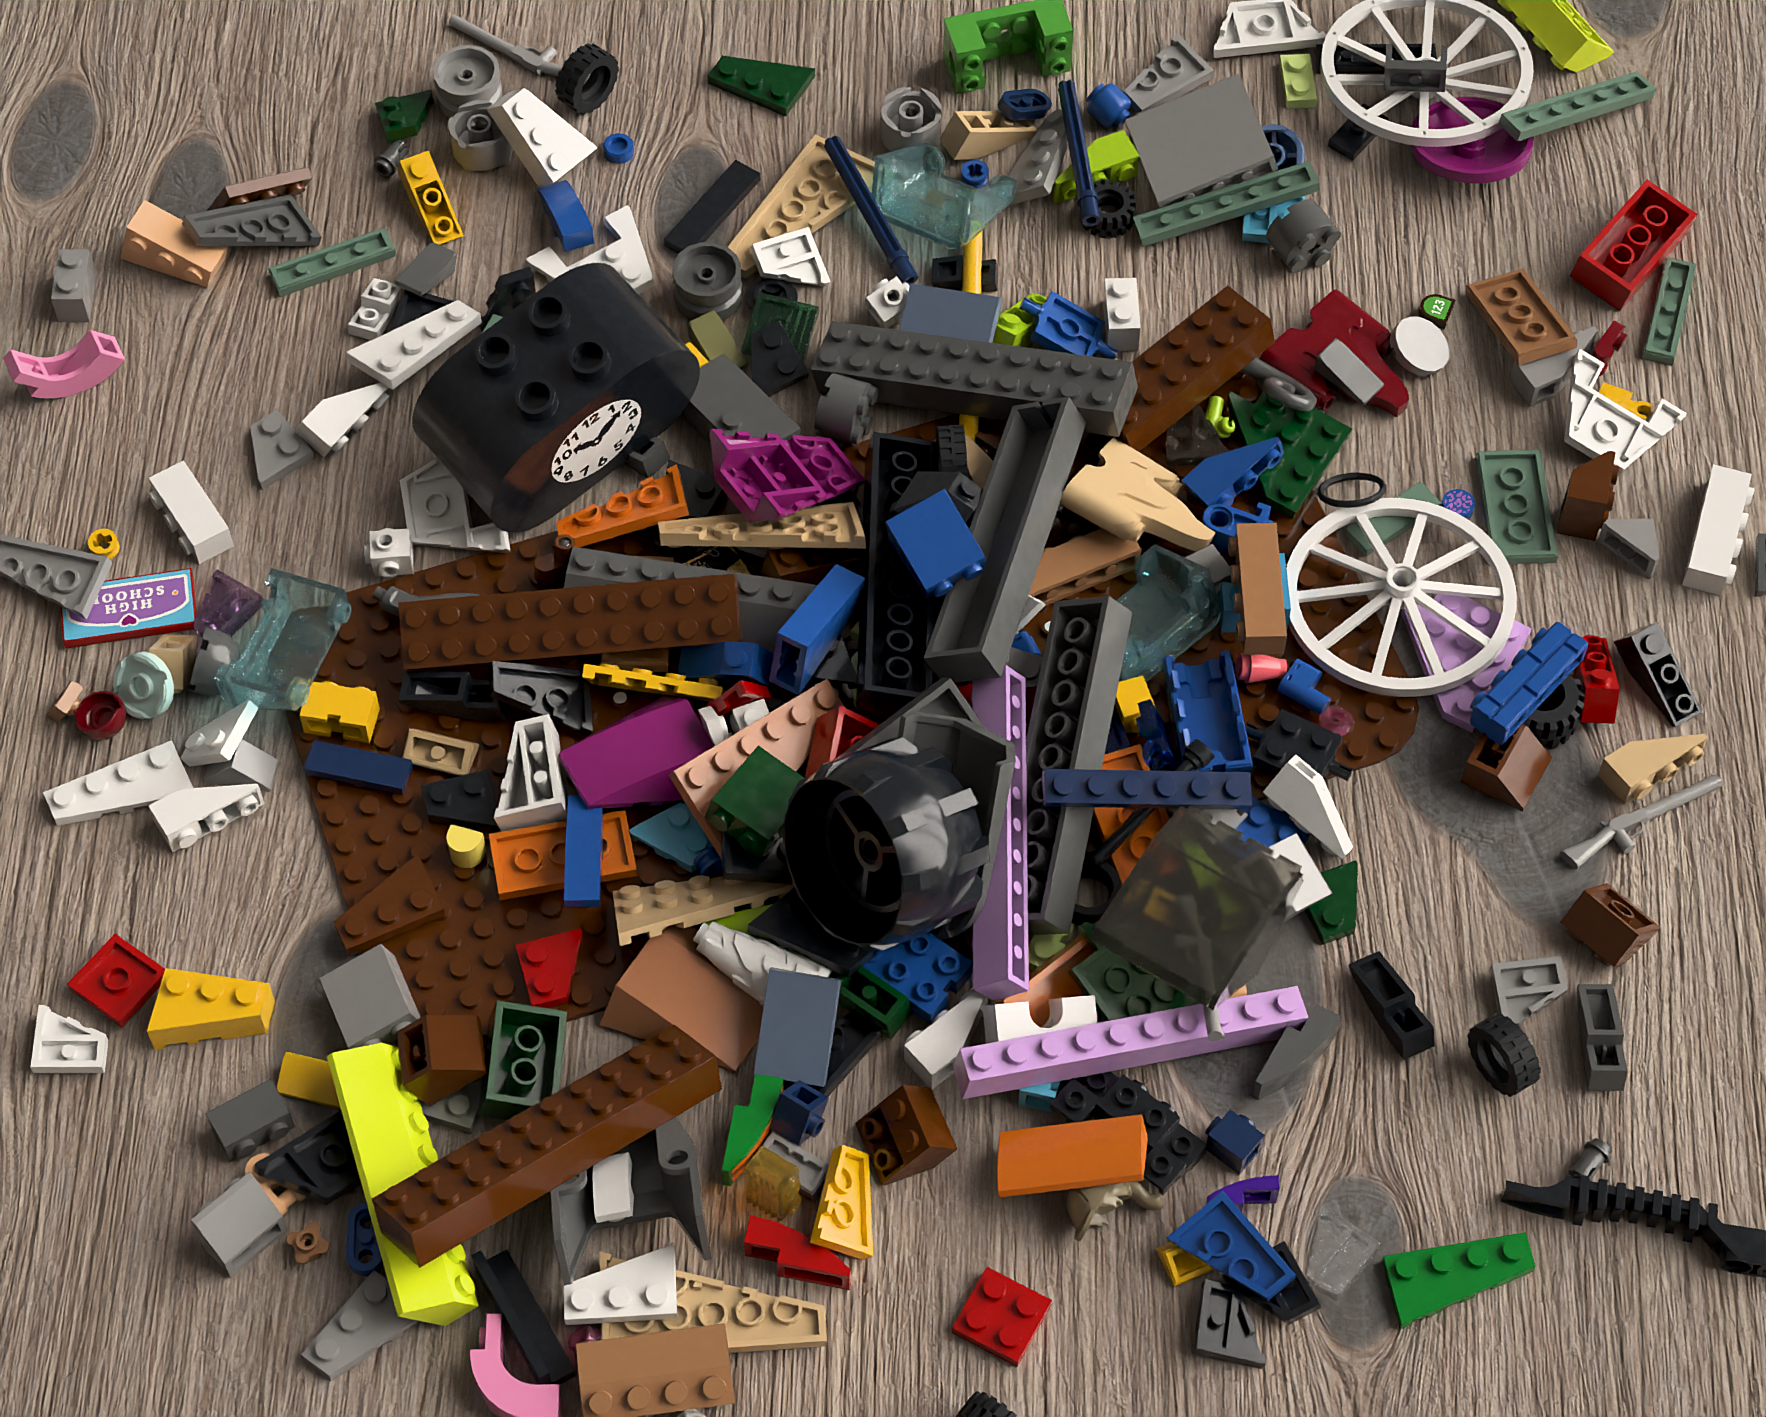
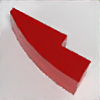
M750 1215L744 1239L745 1256L777 1262L778 1277L850 1290L851 1269L835 1254L825 1247L810 1243V1237L793 1228L772 1220Z

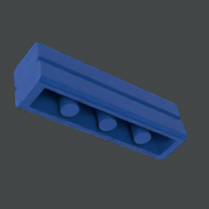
M1555 622L1548 630L1544 627L1541 628L1532 640L1533 646L1528 651L1521 649L1511 663L1513 667L1508 672L1501 670L1493 679L1490 691L1487 694L1481 691L1470 705V708L1473 709L1470 718L1471 725L1482 733H1486L1487 737L1498 745H1503L1584 660L1588 648L1587 641L1575 633L1572 634L1571 630L1560 622Z

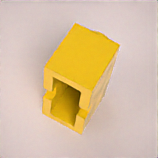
M310 681L299 716L304 733L330 737L332 731L343 733V739L370 743L380 707L376 692L368 688L338 686L329 681L322 683Z

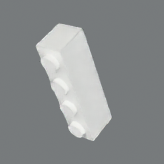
M1713 464L1706 483L1682 586L1721 596L1725 583L1732 584L1736 571V565L1731 564L1732 557L1738 558L1743 541L1738 539L1737 535L1738 532H1744L1749 515L1743 513L1744 506L1750 507L1755 489L1749 487L1752 474Z

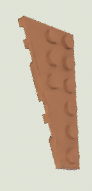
M828 679L823 680L668 775L721 859V831L716 829L705 818L711 800L758 745L794 771L799 769L810 754L817 718L839 705L845 707Z

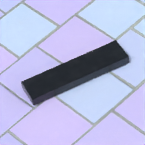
M1316 44L1317 74H1321L1320 62L1323 44ZM1362 44L1386 56V44ZM1406 44L1415 58L1421 57L1422 44ZM1432 44L1431 57L1437 60L1435 44ZM1339 45L1337 46L1334 53L1336 74H1385V67ZM1392 45V59L1403 60Z
M735 160L664 238V246L680 253L690 245L705 242L761 180L760 172Z

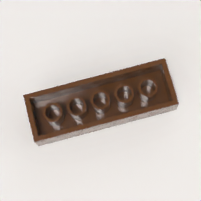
M1227 285L1132 361L1138 385L1136 394L1120 436H1106L1110 440L1115 437L1140 452L1275 343L1271 319Z

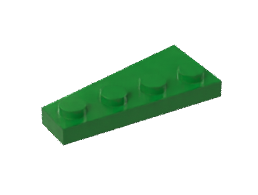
M1526 1232L1386 1255L1382 1259L1400 1330L1412 1325V1322L1426 1316L1427 1318L1440 1313L1442 1309L1458 1302L1463 1303L1474 1298L1480 1292L1487 1289H1495L1527 1275L1535 1269V1262Z

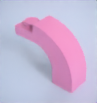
M90 330L71 350L58 356L42 358L10 349L3 357L13 381L18 384H25L31 397L45 399L67 397L92 388L107 379L125 361L115 337Z
M487 1314L486 1327H480L479 1349L470 1350V1361L475 1382L487 1407L497 1417H561L562 1395L559 1384H527L511 1376L503 1365L505 1325L502 1314Z

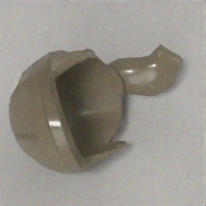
M1138 1181L1069 1189L1066 1206L1070 1221L1076 1229L1074 1239L1080 1241L1089 1226L1102 1227V1222L1108 1225V1221L1102 1215L1115 1210L1119 1205L1122 1206L1125 1199L1132 1198L1146 1210L1162 1209L1163 1201L1160 1195L1149 1193Z

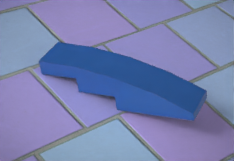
M568 795L565 907H600L603 858V808L587 809L580 795Z

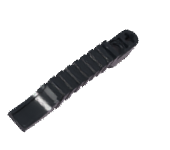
M1580 1175L1579 1179L1567 1176L1558 1184L1549 1187H1534L1506 1180L1505 1188L1501 1193V1202L1531 1213L1563 1220L1565 1218V1208L1569 1209L1570 1198H1573V1225L1582 1226L1584 1217L1588 1213V1202H1593L1591 1222L1600 1223L1607 1206H1611L1610 1221L1619 1222L1621 1214L1625 1209L1629 1210L1628 1223L1633 1224L1638 1223L1641 1213H1646V1227L1656 1228L1659 1217H1665L1664 1233L1674 1234L1677 1223H1683L1682 1241L1692 1243L1694 1236H1700L1720 1258L1721 1269L1731 1273L1766 1278V1230L1723 1224L1718 1219V1204L1708 1203L1706 1209H1704L1700 1205L1699 1198L1690 1197L1689 1201L1681 1200V1195L1672 1193L1671 1197L1663 1196V1191L1654 1190L1651 1194L1645 1192V1187L1635 1186L1634 1190L1626 1188V1183L1617 1182L1616 1186L1608 1185V1180L1599 1179L1598 1182L1590 1181V1176Z

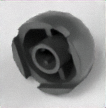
M206 627L188 691L213 696L229 690L233 680H241L246 662L239 660L240 647L235 639L220 630Z

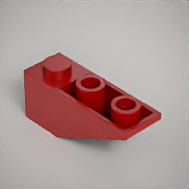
M1586 635L1581 637L1588 643L1584 660L1574 669V678L1581 681V690L1585 693L1580 722L1615 724L1620 688L1607 640L1595 635Z

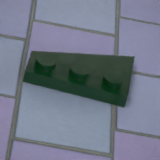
M722 55L707 77L708 84L786 117L815 78V68Z

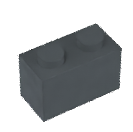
M271 1078L206 1113L209 1124L230 1162L237 1158L250 1156L256 1151L257 1147L270 1140L276 1141L288 1134L289 1130L295 1127L291 1113Z

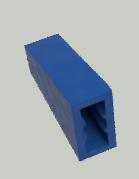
M837 564L831 569L778 631L770 682L797 695L803 691L861 603L865 583L864 577Z

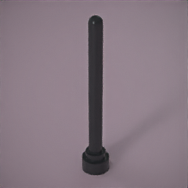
M1194 739L1185 748L1184 760L1174 771L1198 770L1200 767L1205 768L1214 759V754L1203 742ZM1137 808L1091 856V863L1097 867L1101 866L1156 808Z

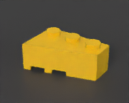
M165 968L147 1033L154 1050L166 1048L165 1045L187 1042L188 1045L199 1044V1040L218 1037L226 1040L267 1034L275 999L269 983Z

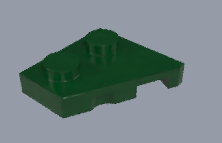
M432 90L401 97H387L383 101L375 102L377 115L387 142L418 135L421 123L425 121L428 115L427 106L434 104Z
M1356 860L1320 872L1332 894L1305 909L1322 945L1353 935L1355 932L1358 863Z

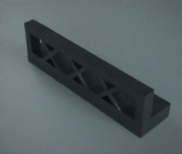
M506 1249L487 1260L481 1250L472 1254L475 1272L498 1314H502L504 1324L537 1384L560 1385L575 1377L576 1373L508 1250Z

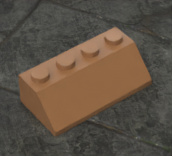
M725 1323L576 1343L583 1417H639L735 1404Z

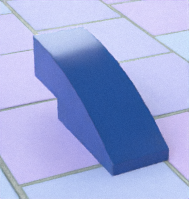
M567 180L537 188L556 237H559L564 252L594 244L591 223L577 194Z

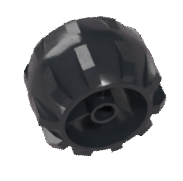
M892 738L859 751L849 752L822 764L817 772L799 780L788 800L789 804L785 814L784 830L782 831L787 865L793 880V886L800 900L802 899L822 928L833 937L859 945V947L870 951H882L902 942L922 937L933 929L951 922L953 916L974 908L981 899L983 881L977 872L979 866L990 862L989 837L981 835L980 824L975 808L980 806V803L973 789L968 788L965 790L960 782L950 773L952 763L935 748L931 747L918 752L917 747L905 738Z

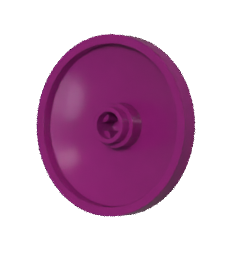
M1456 97L1459 102L1482 120L1493 115L1505 105L1485 98ZM1442 101L1429 106L1428 129H1450L1470 125ZM1419 114L1414 119L1411 127L1418 128ZM1502 128L1485 138L1466 144L1444 147L1410 145V148L1416 160L1423 167L1440 177L1463 183H1489L1508 178L1524 168L1532 155L1534 136L1516 141Z

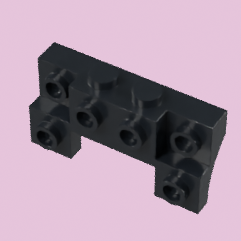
M1110 1071L1078 1077L1076 1080L1072 1078L1050 1102L1049 1109L1053 1112L1057 1110L1072 1123L1087 1121L1094 1113L1095 1120L1142 1114L1148 1137L1144 1178L1155 1185L1161 1195H1164L1181 1176L1193 1169L1206 1154L1207 1144L1179 1124L1180 1117L1170 1104L1165 1101L1159 1102L1149 1094L1148 1089L1137 1080L1132 1081L1124 1074L1119 1078Z

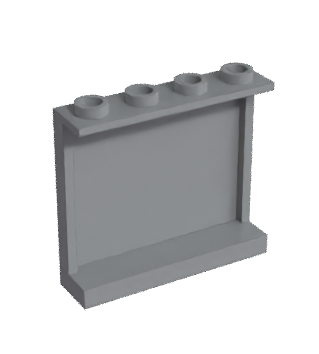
M1239 74L1224 78L1202 89H1196L1185 96L1167 101L1160 106L1125 119L1159 208L1278 171L1272 150Z

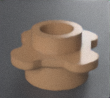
M311 1222L307 1224L305 1229L299 1232H291L287 1236V1244L293 1247L296 1253L295 1260L300 1264L315 1261L329 1250V1242L322 1238L320 1234L321 1227L318 1223ZM306 1241H311L309 1246L305 1245Z

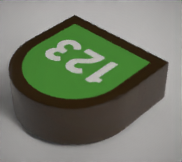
M1438 294L1428 295L1421 301L1419 316L1431 321L1438 328L1445 330L1456 300Z

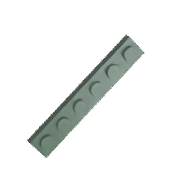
M1636 71L1502 113L1499 124L1516 141H1520L1652 99L1656 88Z
M1310 161L1133 216V222L1142 247L1318 192L1320 191L1319 182Z

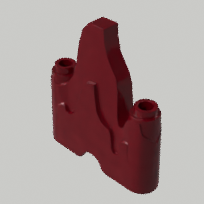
M1338 289L1331 291L1310 310L1309 316L1312 321L1307 325L1306 329H1288L1259 358L1266 364L1306 386L1317 399L1314 406L1317 410L1326 411L1335 400V395L1332 394L1333 390L1347 399L1359 403L1314 370L1318 355L1337 338L1384 383V386L1366 405L1377 406L1394 417H1398L1408 405L1409 394L1407 388L1380 357V354L1387 356L1393 350L1390 345L1391 333Z

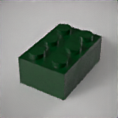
M500 1000L496 1001L488 1021L485 1048L487 1074L482 1076L478 1116L509 1120L560 1090L567 1011Z

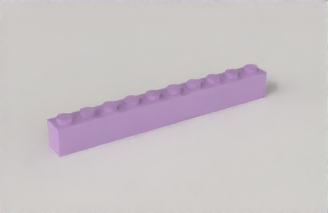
M1007 665L1004 667L1001 678L972 681L971 692L972 710L985 729L1015 743L1016 757L988 893L983 909L973 923V939L971 942L973 951V972L971 975L973 989L993 1001L1029 991L1026 678Z
M1298 986L1217 1001L1221 1031L1226 1036L1225 1039L1221 1038L1218 1041H1210L1208 1039L1202 1003L960 1048L953 1069L962 1099H968L1278 1040L1287 1026L1301 1031L1309 1017Z

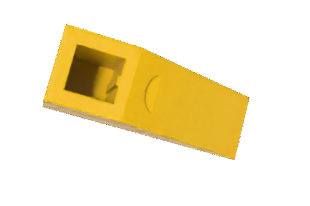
M429 151L400 160L397 171L431 241L442 245L463 237L464 235Z

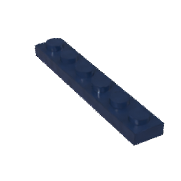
M1044 769L1042 772L1043 807L1249 810L1252 807L1250 772Z

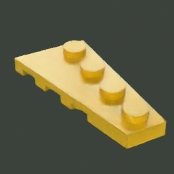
M584 664L582 677L592 685L660 695L667 694L708 702L717 699L726 692L723 687L718 686L719 682L714 679L699 678L697 683L685 681L686 676L666 673L665 677L652 675L653 671L633 668L632 671L620 670L619 666L600 664L599 666Z

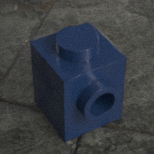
M799 1080L780 1094L769 1128L799 1146L808 1138L816 1137L822 1130L825 1119L822 1116L829 1098Z
M1231 1109L1222 1119L1217 1116L1205 1132L1208 1135L1206 1142L1207 1151L1239 1175L1261 1151L1265 1136L1256 1129L1255 1124L1248 1117L1241 1114L1237 1115Z

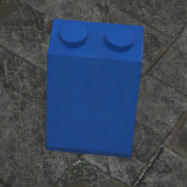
M945 489L886 521L890 543L926 598L933 595L936 597L945 595L953 589L954 586L952 584L963 578L968 581L977 577L983 572L982 568L986 566L985 555Z

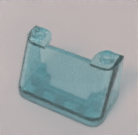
M927 143L913 145L876 156L871 194L887 222L949 249L966 246L1014 200L1017 180L1005 175H998L992 177L988 186L977 189L944 175L945 158L943 153L937 147Z
M1156 544L1144 552L1136 562L1135 573L1138 584L1116 600L1132 612L1119 681L1143 675L1145 682H1148L1161 671L1163 657L1174 656L1175 660L1211 631L1220 619L1221 607L1209 569Z
M271 568L265 580V584L271 587V595L269 600L263 599L261 603L264 614L239 661L232 659L229 664L230 666L221 664L214 677L224 703L232 708L247 700L256 705L258 710L294 711L300 705L304 706L309 697V688L342 623H346L351 614V604L348 603L345 589Z

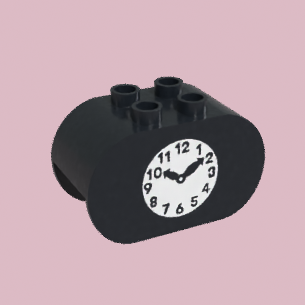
M606 263L585 264L556 277L446 360L433 374L419 395L413 411L412 426L420 440L429 447L489 516L497 528L506 532L525 531L555 516L626 462L632 452H639L650 443L652 438H657L667 430L681 415L694 395L700 377V364L697 357L614 267Z

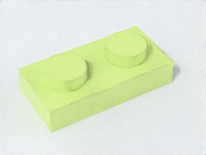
M1310 54L1280 55L1279 66L1286 109L1316 107L1317 95Z

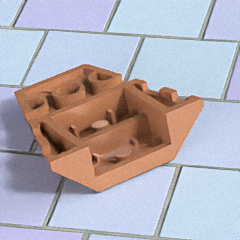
M675 924L667 926L662 930V935L651 937L618 981L599 1025L609 1030L614 1029L626 1033L628 1036L639 1040H648L662 1030L676 1025L716 1055L718 1067L737 1072L759 1041L763 1007L759 1004V1001L736 986L730 977L721 972L708 958L696 950L698 944L693 939L698 930L694 926L679 928Z

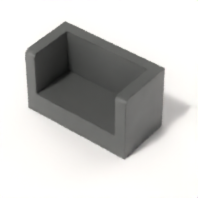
M1386 44L1384 91L1445 92L1448 46L1441 45L1440 61L1392 60V44Z

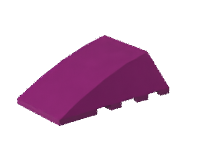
M711 429L709 433L715 480L749 523L780 519L859 487L865 481L863 476L831 438L792 435L790 440H783L778 434L766 433L764 438L750 437L751 435L747 431H736L735 435L732 436L723 435L722 429Z
M665 694L564 749L559 753V758L587 809L632 807L633 803L647 802L649 806L663 805L664 801L681 800L682 804L686 802L668 775L714 747V744L688 699Z

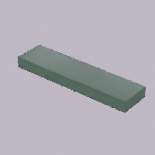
M385 227L269 267L268 272L279 297L393 258L396 256V250Z
M1670 257L1665 258L1641 359L1673 366L1696 263Z

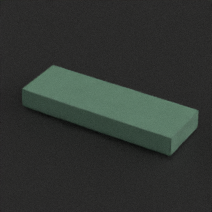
M1421 481L1395 497L1425 501L1439 506L1442 504ZM1403 516L1368 518L1384 545L1412 528L1416 521V518ZM1357 522L1346 528L1345 536L1366 557L1374 552Z

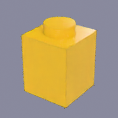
M1143 675L1119 681L1113 713L1121 734L1129 732L1139 733L1154 726L1156 707Z

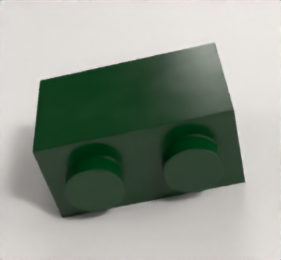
M863 966L848 978L841 974L837 977V979H841L838 1004L850 1012L856 1011L881 1028L882 1034L889 1039L895 1036L912 1014L907 996Z

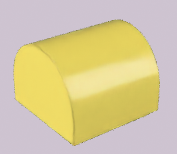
M450 825L446 839L452 862L460 868L477 866L483 860L487 851L483 833Z

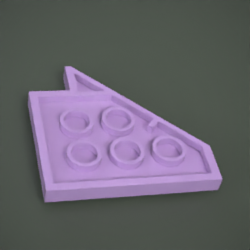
M1437 594L1434 598L1439 604L1490 639L1492 638L1500 622L1501 613L1464 596ZM1416 604L1444 672L1464 664L1483 649L1426 608ZM1400 609L1426 677L1432 676L1406 609ZM1514 620L1506 645L1489 667L1472 680L1456 688L1433 694L1441 718L1472 733L1475 729L1470 723L1473 711L1470 708L1472 701L1481 691L1486 694L1490 691L1493 679L1501 670L1507 672L1511 668L1514 657L1523 648L1532 628Z

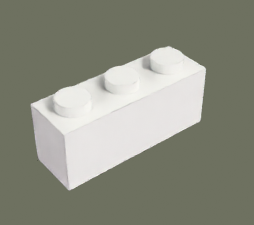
M184 460L149 477L153 490L148 493L157 510L162 508L166 513L163 517L172 533L178 531L181 536L178 540L186 555L192 553L197 562L201 564L234 547L228 526Z

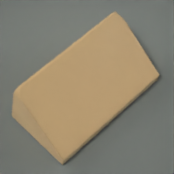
M409 728L402 758L412 760L414 765L462 776L469 774L479 744Z

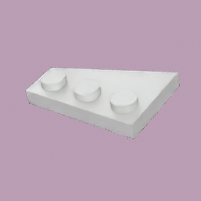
M671 1244L575 1280L570 1285H565V1325L677 1319L675 1245Z

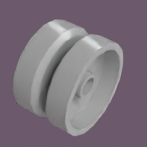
M473 45L456 46L445 51L437 58L433 67L437 102L442 113L449 119L451 115L453 118L458 112L457 108L464 103L486 100L492 102L493 105L503 97L498 61L491 52L483 47Z

